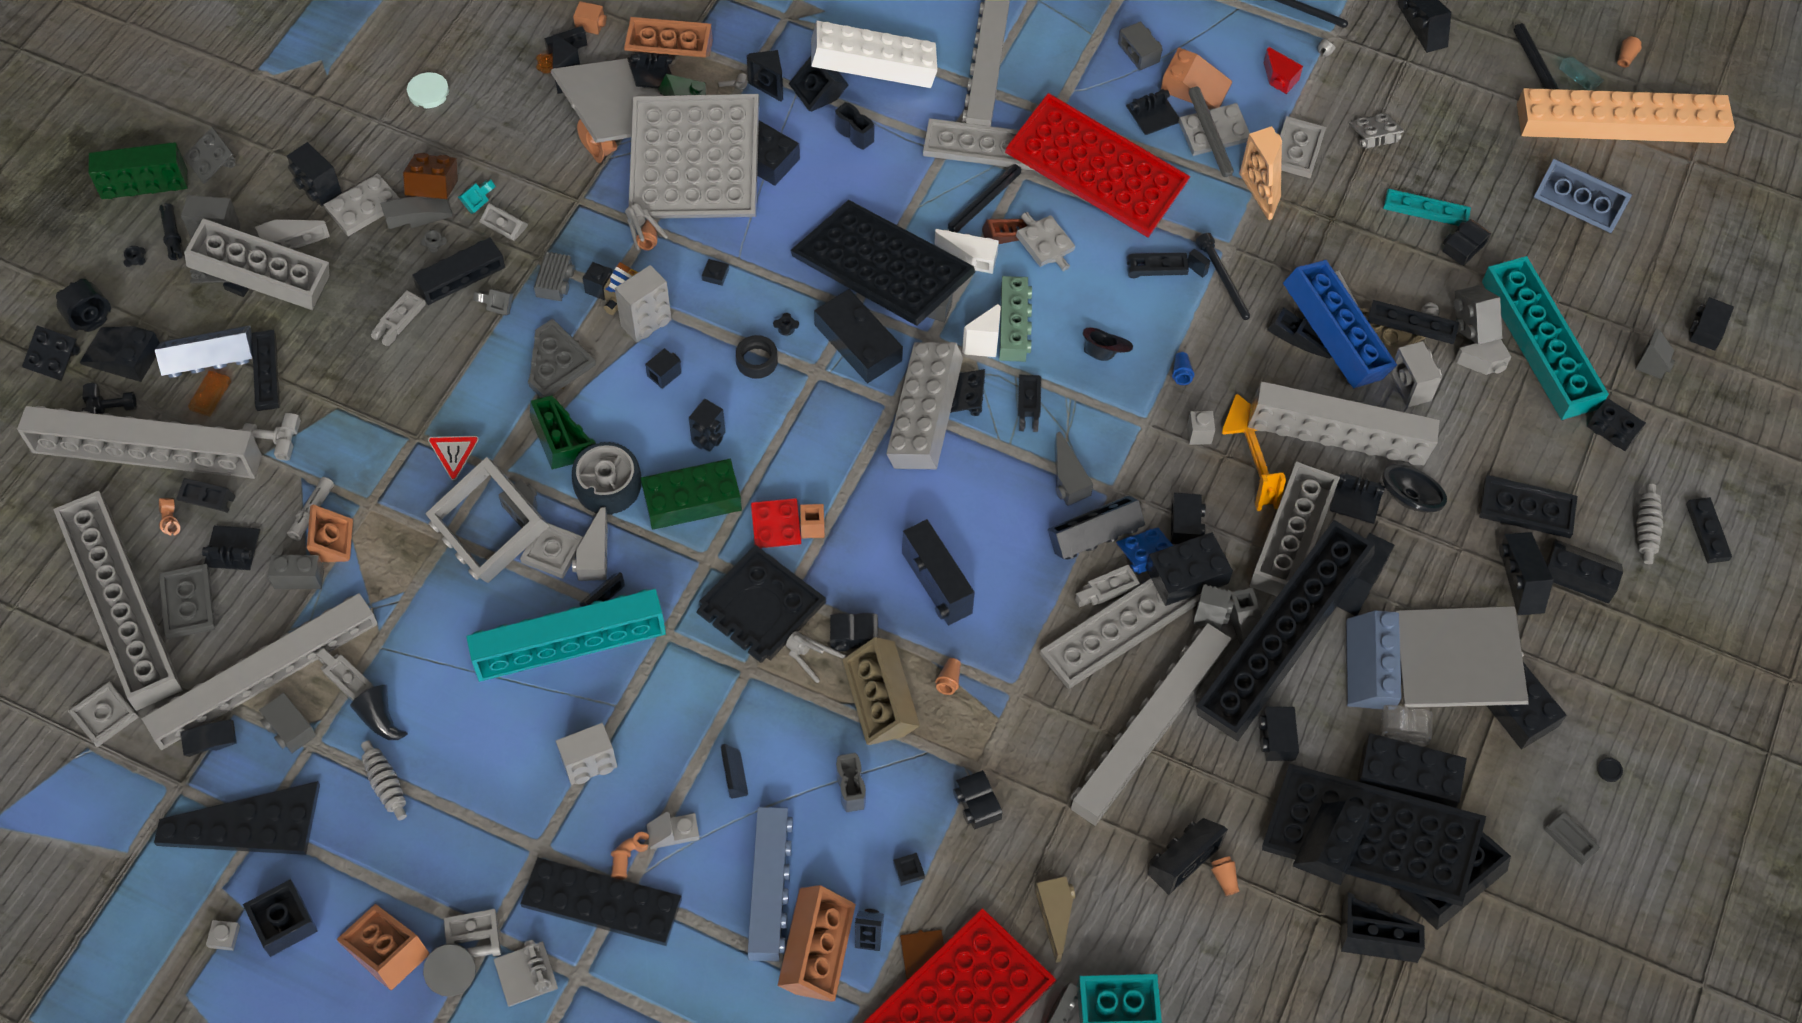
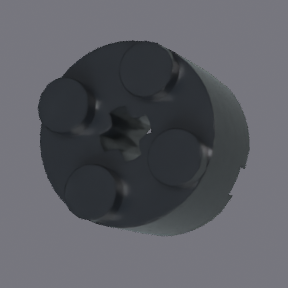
M85 278L68 285L56 294L58 311L71 328L76 331L84 330L85 332H90L98 329L106 322L108 311L111 312V305L94 283L89 282Z

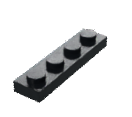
M1373 300L1367 320L1370 323L1454 344L1459 326L1457 321Z
M274 330L253 332L252 352L255 408L257 411L280 408L276 333Z

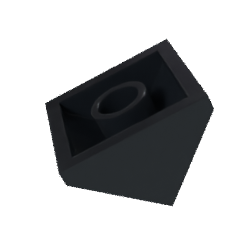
M554 34L553 69L580 65L578 49L559 35ZM555 80L557 94L563 93L560 86Z
M778 50L749 53L747 55L748 84L782 102L783 78Z

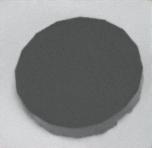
M459 944L438 946L428 955L424 963L423 976L426 984L433 992L441 996H455L463 993L470 987L476 976V965L473 955L467 948Z

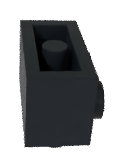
M705 398L689 416L691 441L697 448H704L710 452L714 446H718L721 443L725 434L723 409Z
M1607 398L1595 412L1587 427L1595 434L1610 441L1615 447L1626 451L1638 437L1646 422Z

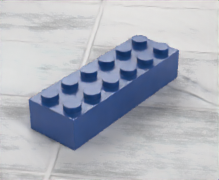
M1327 260L1297 267L1283 282L1288 293L1292 296L1300 311L1304 314L1312 329L1316 332L1353 389L1383 380L1397 366V363Z

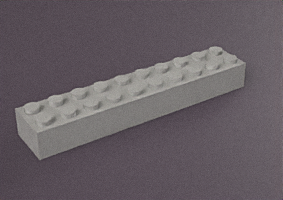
M26 406L17 428L31 452L44 455L252 479L256 477L262 458L252 433L245 429L232 430L220 426L215 428L205 427L200 424L188 425L176 421L136 419L132 416L118 417L107 413L103 415L92 414L87 411L74 412L63 408L58 410L48 409L43 406Z
M96 491L53 509L123 689L131 705L137 711L183 691L109 507L101 493Z

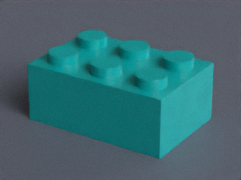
M1157 974L1079 976L1077 994L1080 1023H1162Z

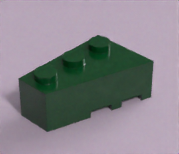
M552 395L530 401V419L552 470L572 465L582 450L596 444L593 439H590L583 432V428L570 418V414Z

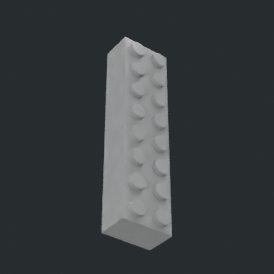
M1261 381L1250 407L1248 428L1424 466L1438 443L1440 420Z

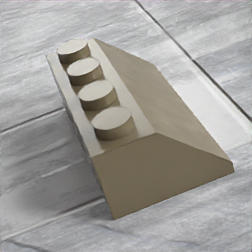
M874 637L842 659L867 745L904 737L920 726L895 641Z

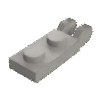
M406 290L380 319V322L372 330L371 337L379 340L387 328L389 330L383 337L382 343L385 346H390L395 341L397 334L399 335L426 305L425 300Z

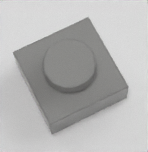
M213 920L206 942L207 947L234 951L240 925L235 922Z

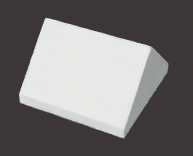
M999 304L964 327L962 352L965 355L996 357L1001 310Z

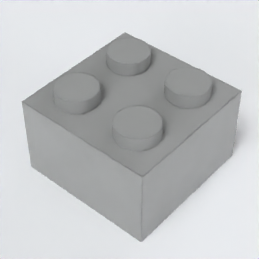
M1423 341L1399 347L1394 359L1397 366L1390 372V375L1407 408L1432 401L1442 378V372L1434 363L1430 349H1427Z
M603 723L556 740L558 751L571 785L583 784L591 777L599 774H609L613 769L617 768L613 747Z

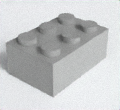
M651 265L615 287L621 327L636 343L648 338L652 332L666 326L672 320L667 281Z

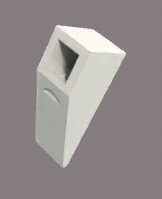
M935 230L936 246L973 265L975 271L993 274L998 254V240L955 233L949 230Z

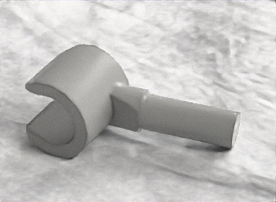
M743 73L738 74L736 80L718 82L719 87L735 86L739 90H744L748 84L746 80L747 75Z

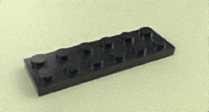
M537 857L520 905L530 910L667 946L682 896Z

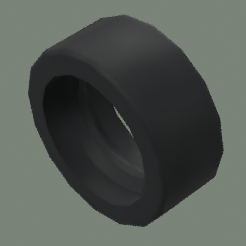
M752 335L739 342L736 348V365L743 375L752 379H761L774 372L778 357L777 348L773 341L762 335ZM761 349L768 352L770 358L760 365H752L744 360V355L750 350Z

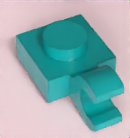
M491 179L484 181L480 186L475 183L460 194L458 198L472 214L489 201L486 194L496 186Z

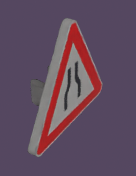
M477 436L430 437L428 441L451 480L455 481L476 447L479 438Z

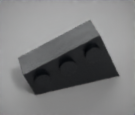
M1398 0L1400 10L1426 53L1448 47L1451 11L1439 0Z
M1532 532L1504 534L1503 542L1499 545V554L1503 559L1517 616L1545 613L1554 579Z
M1369 533L1366 539L1375 544L1374 556L1337 605V607L1354 616H1358L1364 601L1369 596L1370 590L1374 583H1376L1395 546L1372 533Z

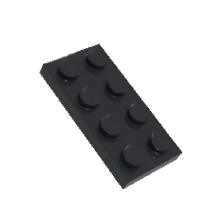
M1487 475L1484 481L1479 518L1570 539L1574 530L1578 496Z

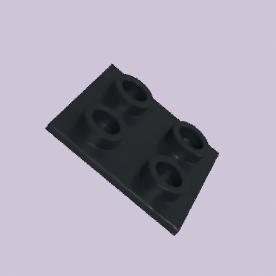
M635 52V54H631V57L627 58L636 87L659 88L665 75H672L668 65L672 63V56L668 54H658L657 56L656 53H653L651 57V53Z
M1161 89L1155 95L1153 93H1150L1149 96L1144 95L1140 99H1133L1130 104L1126 105L1145 135L1179 123V116L1167 100L1170 97L1168 90Z
M37 325L22 367L62 381L70 357L80 353V347L76 344L77 339Z
M985 369L959 373L950 413L969 410L972 416L980 415L984 395Z
M1347 472L1345 474L1340 473L1329 511L1374 524L1385 486L1381 485V482L1368 481V478L1363 480L1361 476L1357 478L1356 476L1349 475Z
M214 525L209 545L202 549V556H206L204 564H207L209 568L251 570L260 529Z

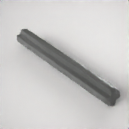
M1198 86L1190 88L1189 96L1223 177L1231 176L1234 172L1201 89Z

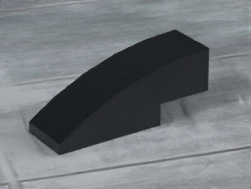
M1284 307L1275 315L1267 329L1269 332L1304 351L1328 359L1332 358L1306 317L1301 320Z

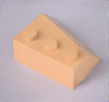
M1272 126L1249 134L1239 173L1268 220L1273 218L1281 198L1282 139Z

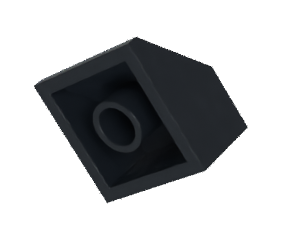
M811 56L789 82L791 88L810 112L836 101L849 86L838 71L811 67Z

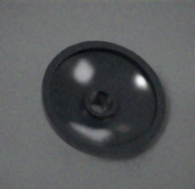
M1394 464L1388 466L1382 474L1383 483L1387 491L1399 504L1408 509L1431 513L1442 510L1447 503V495L1443 488L1433 478L1418 469Z

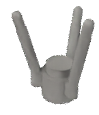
M634 204L625 210L636 250H640L636 241L637 233L642 242L645 240L640 228L645 223V218L665 239L668 238V235L650 216L647 209L642 210L639 204Z
M798 631L793 632L786 643V647L791 650L789 655L797 660L816 683L820 682L819 678L799 656L800 654L805 655L811 648L819 653L825 651L842 659L847 657L839 651L811 640Z

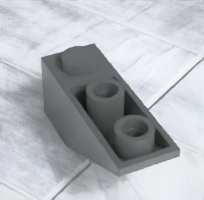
M1253 588L1231 592L1230 599L1234 600L1230 619L1240 646L1262 618Z

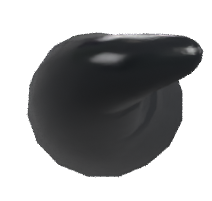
M387 685L375 686L364 691L350 704L361 720L377 735L387 740H400L408 735L406 731L398 730L393 725L388 711Z

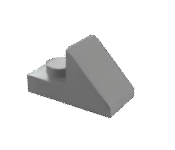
M665 812L646 824L650 849L700 840L695 813L670 818V813Z

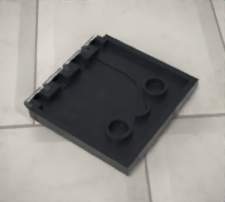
M755 545L699 601L700 607L696 613L708 623L715 619L712 626L726 637L734 632L730 640L744 651L752 646L748 650V654L762 663L766 658L770 661L786 645L791 634L799 631L826 603V597Z

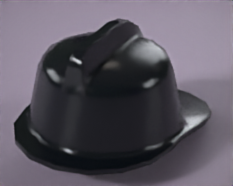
M1090 327L1083 330L1082 334L1086 339L1084 352L1097 360L1107 361L1112 359L1116 353H1126L1133 350V344L1127 339L1109 334L1097 328Z

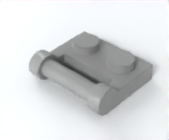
M495 909L444 918L446 944H459L490 938L491 944L467 948L474 958L493 954V957L501 955Z

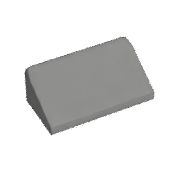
M488 203L479 221L513 241L528 226V223Z

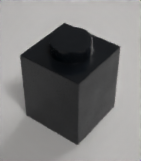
M592 262L582 278L585 293L605 300L604 286L613 273L612 269Z
M664 348L645 364L647 377L663 389L681 374L680 358L675 353H670Z

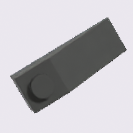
M1061 432L1056 433L1054 445L1056 493L1069 506L1091 496L1093 483Z

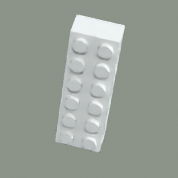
M816 21L811 38V67L931 88L937 72L936 43L868 29L854 28L847 25L843 26L830 22Z

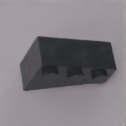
M1348 892L1342 905L1341 952L1418 963L1425 949V926L1395 912L1392 915L1383 911L1372 902L1367 904L1356 899L1354 894Z

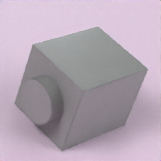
M1190 411L1187 423L1189 445L1212 444L1215 433L1213 411Z

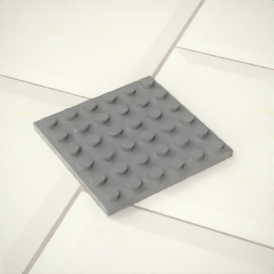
M759 95L633 97L629 206L639 204L642 210H648L653 219L756 217Z

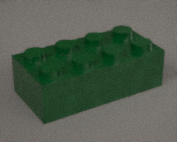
M176 142L89 153L88 173L101 199L188 189V169Z
M731 458L641 477L652 530L742 511L741 496Z

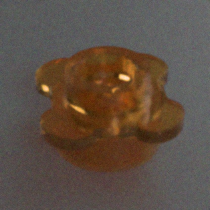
M553 54L538 55L536 57L538 65H536L537 70L543 73H551L553 69Z

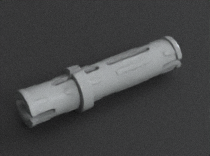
M326 477L320 479L303 509L297 512L296 520L287 532L290 538L296 541L301 540L309 526L310 506L314 504L321 507L327 495L334 487L332 480Z

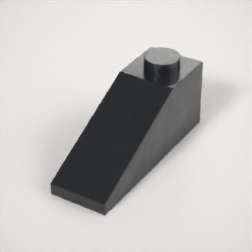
M875 909L858 911L855 918V948L880 951L884 925L883 913Z

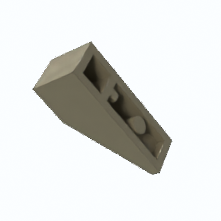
M1066 876L1039 882L1036 884L1035 889L1056 963L1061 962L1072 903L1073 899H1075L1074 887L1072 884H1068Z

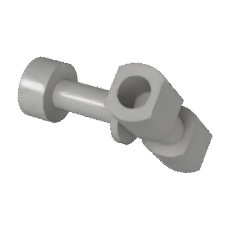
M285 413L282 426L276 427L274 431L257 429V425L245 423L243 429L251 432L255 440L256 438L273 440L276 445L274 450L276 459L287 461L290 460L294 447L291 442L292 436L298 433L301 420L297 414Z

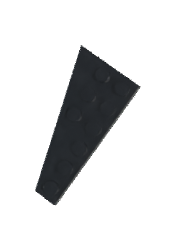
M318 781L161 818L159 819L154 843L156 846L306 855L320 784Z

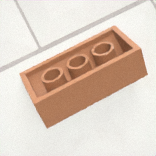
M630 17L624 50L708 57L710 56L713 42L712 26L709 23Z
M821 885L799 889L777 986L795 995L830 1002L835 1001L856 906L855 903Z

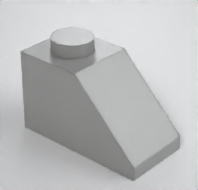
M1498 339L1460 348L1455 362L1485 375L1494 372L1497 374L1507 368L1511 355L1502 340Z

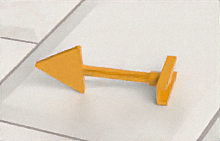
M1236 394L1223 426L1222 434H1245L1260 477L1255 500L1256 510L1261 511L1262 506L1273 504L1274 509H1278L1286 482L1284 472L1269 474L1255 434L1257 430L1248 428L1251 404L1239 394Z

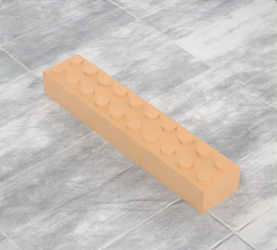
M1523 88L1517 103L1521 136L1726 143L1735 128L1728 95Z

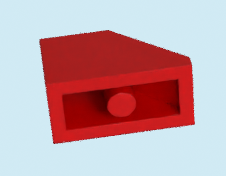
M1268 47L1263 63L1269 85L1287 94L1300 80L1303 66Z

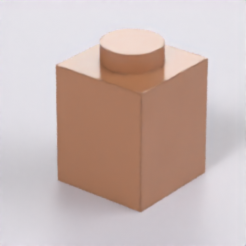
M579 2L573 16L575 28L583 26L585 32L599 35L601 28L606 24L603 6Z
M800 505L801 539L825 538L824 505Z

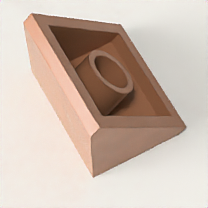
M314 504L311 505L307 549L310 555H319L321 562L349 561L353 519Z

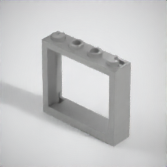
M488 457L481 461L425 513L431 520L429 525L437 533L441 532L443 534L442 541L449 548H454L457 551L455 554L457 559L464 565L468 564L470 567L468 572L476 580L480 578L487 583L550 526L499 466ZM491 475L529 519V522L480 566L442 519Z

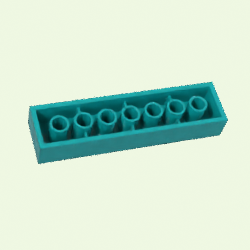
M1525 256L1489 266L1482 284L1485 289L1500 297L1501 316L1560 419L1564 420L1599 409L1609 393L1528 257Z
M643 589L636 594L628 596L619 595L612 600L604 602L595 601L588 606L572 607L564 612L548 613L543 617L528 618L519 623L504 624L487 631L479 630L471 635H467L466 638L478 681L481 682L666 635L656 589Z

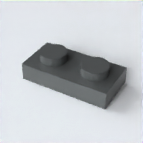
M1069 983L1062 988L1045 1023H1066L1067 1020L1064 1016L1067 1010L1071 1011L1078 1000V997L1075 996L1079 989L1077 986Z

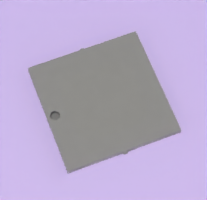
M627 58L554 68L551 70L552 76L596 143L632 137L633 97L663 96V94L659 93V88L636 87Z
M1515 607L1396 611L1399 612L1400 662L1405 708L1528 704L1522 659L1524 653L1521 652Z

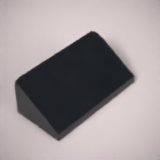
M621 572L613 574L579 603L580 606H588L595 601H608L625 586L623 574Z
M721 744L729 797L733 799L747 796L748 789L741 753L736 748L727 744Z

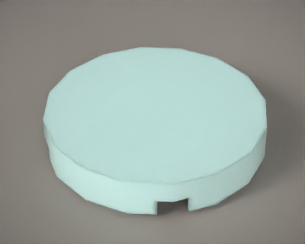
M426 72L418 74L411 79L407 86L409 100L415 106H423L429 109L445 102L446 96L449 95V88L446 79L442 75Z

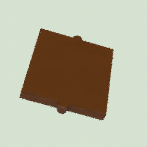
M919 930L918 933L900 935L906 979H909L944 946L942 930L928 932Z

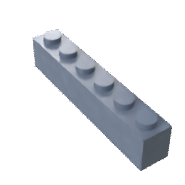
M758 807L748 940L749 961L779 962L780 953H785V938L781 937V929L787 926V913H782L783 904H788V889L784 888V880H789L790 865L786 864V856H791V841H787V832H792L793 817H788V808Z

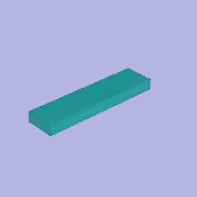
M1393 189L1387 190L1383 207L1385 210L1459 226L1461 222L1466 223L1469 220L1471 207Z

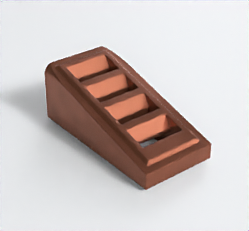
M987 219L982 232L984 238L998 240L999 244L1019 241L1016 237V227L1019 226V229H1022L1027 224L1023 219Z

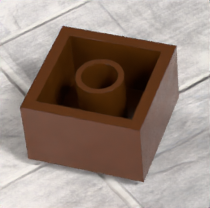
M427 153L414 154L403 171L405 195L447 199L458 181L457 158L449 157L448 155L432 156Z

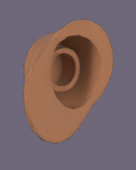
M581 119L578 121L577 131L580 140L596 162L601 163L605 156L617 149L615 140L596 143Z

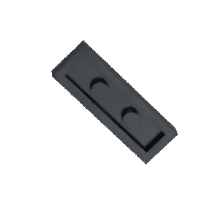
M1711 497L1688 500L1686 506L1707 564L1730 561L1732 554Z

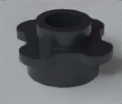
M138 246L127 247L124 251V265L126 267L144 265L146 262L144 258L146 250Z
M784 313L780 319L774 320L773 326L778 328V332L781 335L789 336L799 327V321L794 320L790 313Z

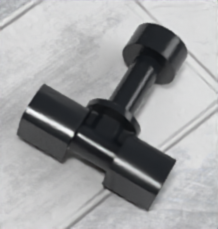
M96 383L83 385L82 398L86 407L82 408V411L92 414H103L106 408L124 406L126 411L136 410L137 408L134 392L123 393L122 398L103 400Z

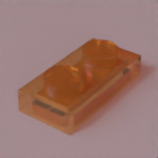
M208 371L188 405L189 410L211 417L231 383L230 377Z

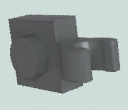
M491 288L489 292L483 290L474 292L473 300L486 303V310L503 315L510 314L513 293Z

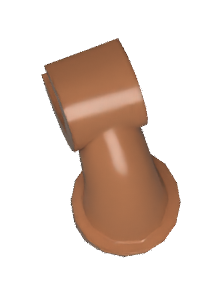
M159 498V511L162 516L159 523L160 529L170 536L171 534L177 535L180 532V525L173 516L175 509L174 499Z
M646 832L636 833L633 838L625 840L611 852L613 857L611 877L621 880L627 879L628 858L631 857L630 852L634 849L638 852H644L648 849V845H642L638 842L640 839L648 840L649 835Z

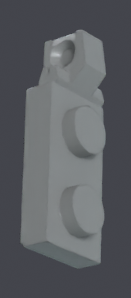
M1126 565L1088 581V584L1083 587V591L1076 593L1075 601L1078 607L1088 605L1089 603H1092V605L1101 604L1134 590L1140 586V582L1130 566Z
M324 648L316 654L319 657L318 660L323 664L321 670L324 675L352 701L364 691L374 687L342 655L336 654L333 657Z

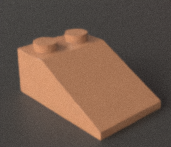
M1178 47L1163 75L1161 89L1168 90L1171 96L1192 103L1189 96L1190 88L1198 86L1201 89L1208 109L1211 110L1221 106L1232 85V81L1198 54Z
M377 904L372 906L336 939L389 990H393L430 954L415 933Z

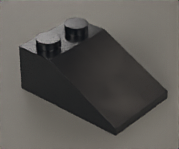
M101 327L82 357L80 364L142 382L156 358L155 349L160 342L155 332L139 327Z

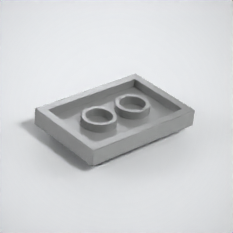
M1237 103L1209 110L1224 148L1248 141L1250 132ZM1197 113L1180 117L1178 122L1192 155L1211 152L1212 149Z
M1286 116L1280 134L1282 139L1281 171L1311 178L1326 127Z
M377 173L325 203L324 207L345 234L350 236L384 216L380 203L400 198Z

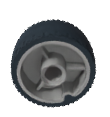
M600 442L588 446L574 460L572 467L573 489L579 502L591 512L598 513L600 508L606 507L607 515L622 512L637 500L641 490V471L638 461L629 449L618 443Z

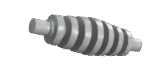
M1647 484L1646 494L1641 496L1640 511L1638 512L1637 534L1638 543L1640 544L1639 551L1644 554L1645 564H1653L1654 554L1659 552L1663 528L1661 497L1656 494L1655 484Z
M369 740L361 744L364 751L362 761L365 764L364 767L372 789L380 797V801L385 805L388 812H394L399 821L405 819L407 815L403 807L406 801L403 797L396 772L385 756H383L380 749H374Z

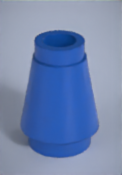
M1185 352L1175 355L1172 377L1179 385H1188L1194 378L1193 368L1188 354Z

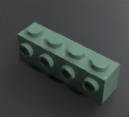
M1002 276L999 361L1026 362L1027 353H1031V340H1027V335H1031L1032 322H1028V317H1031L1032 304H1028V299L1032 298V286H1028V277Z

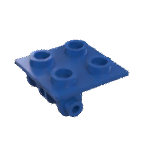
M1158 527L1116 542L1132 562L1130 568L1137 574L1147 571L1145 567L1149 554L1173 546Z

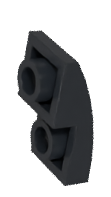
M231 719L180 732L183 755L188 757L210 749L217 751L237 743L234 721Z

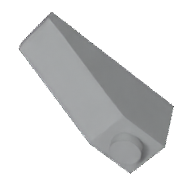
M276 219L255 227L259 238L293 250L330 237L325 221Z
M606 507L600 508L577 548L576 558H572V570L577 572L579 581L607 580L608 517Z

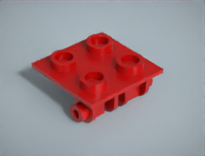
M797 498L751 503L755 545L759 548L801 544Z

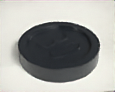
M1605 758L1598 764V774L1607 782H1616L1623 775V767L1616 759Z

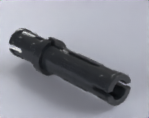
M164 203L165 210L162 204L159 206L164 229L163 242L167 246L168 258L170 260H177L176 253L178 258L181 259L183 256L180 247L182 240L177 231L174 207L170 203Z

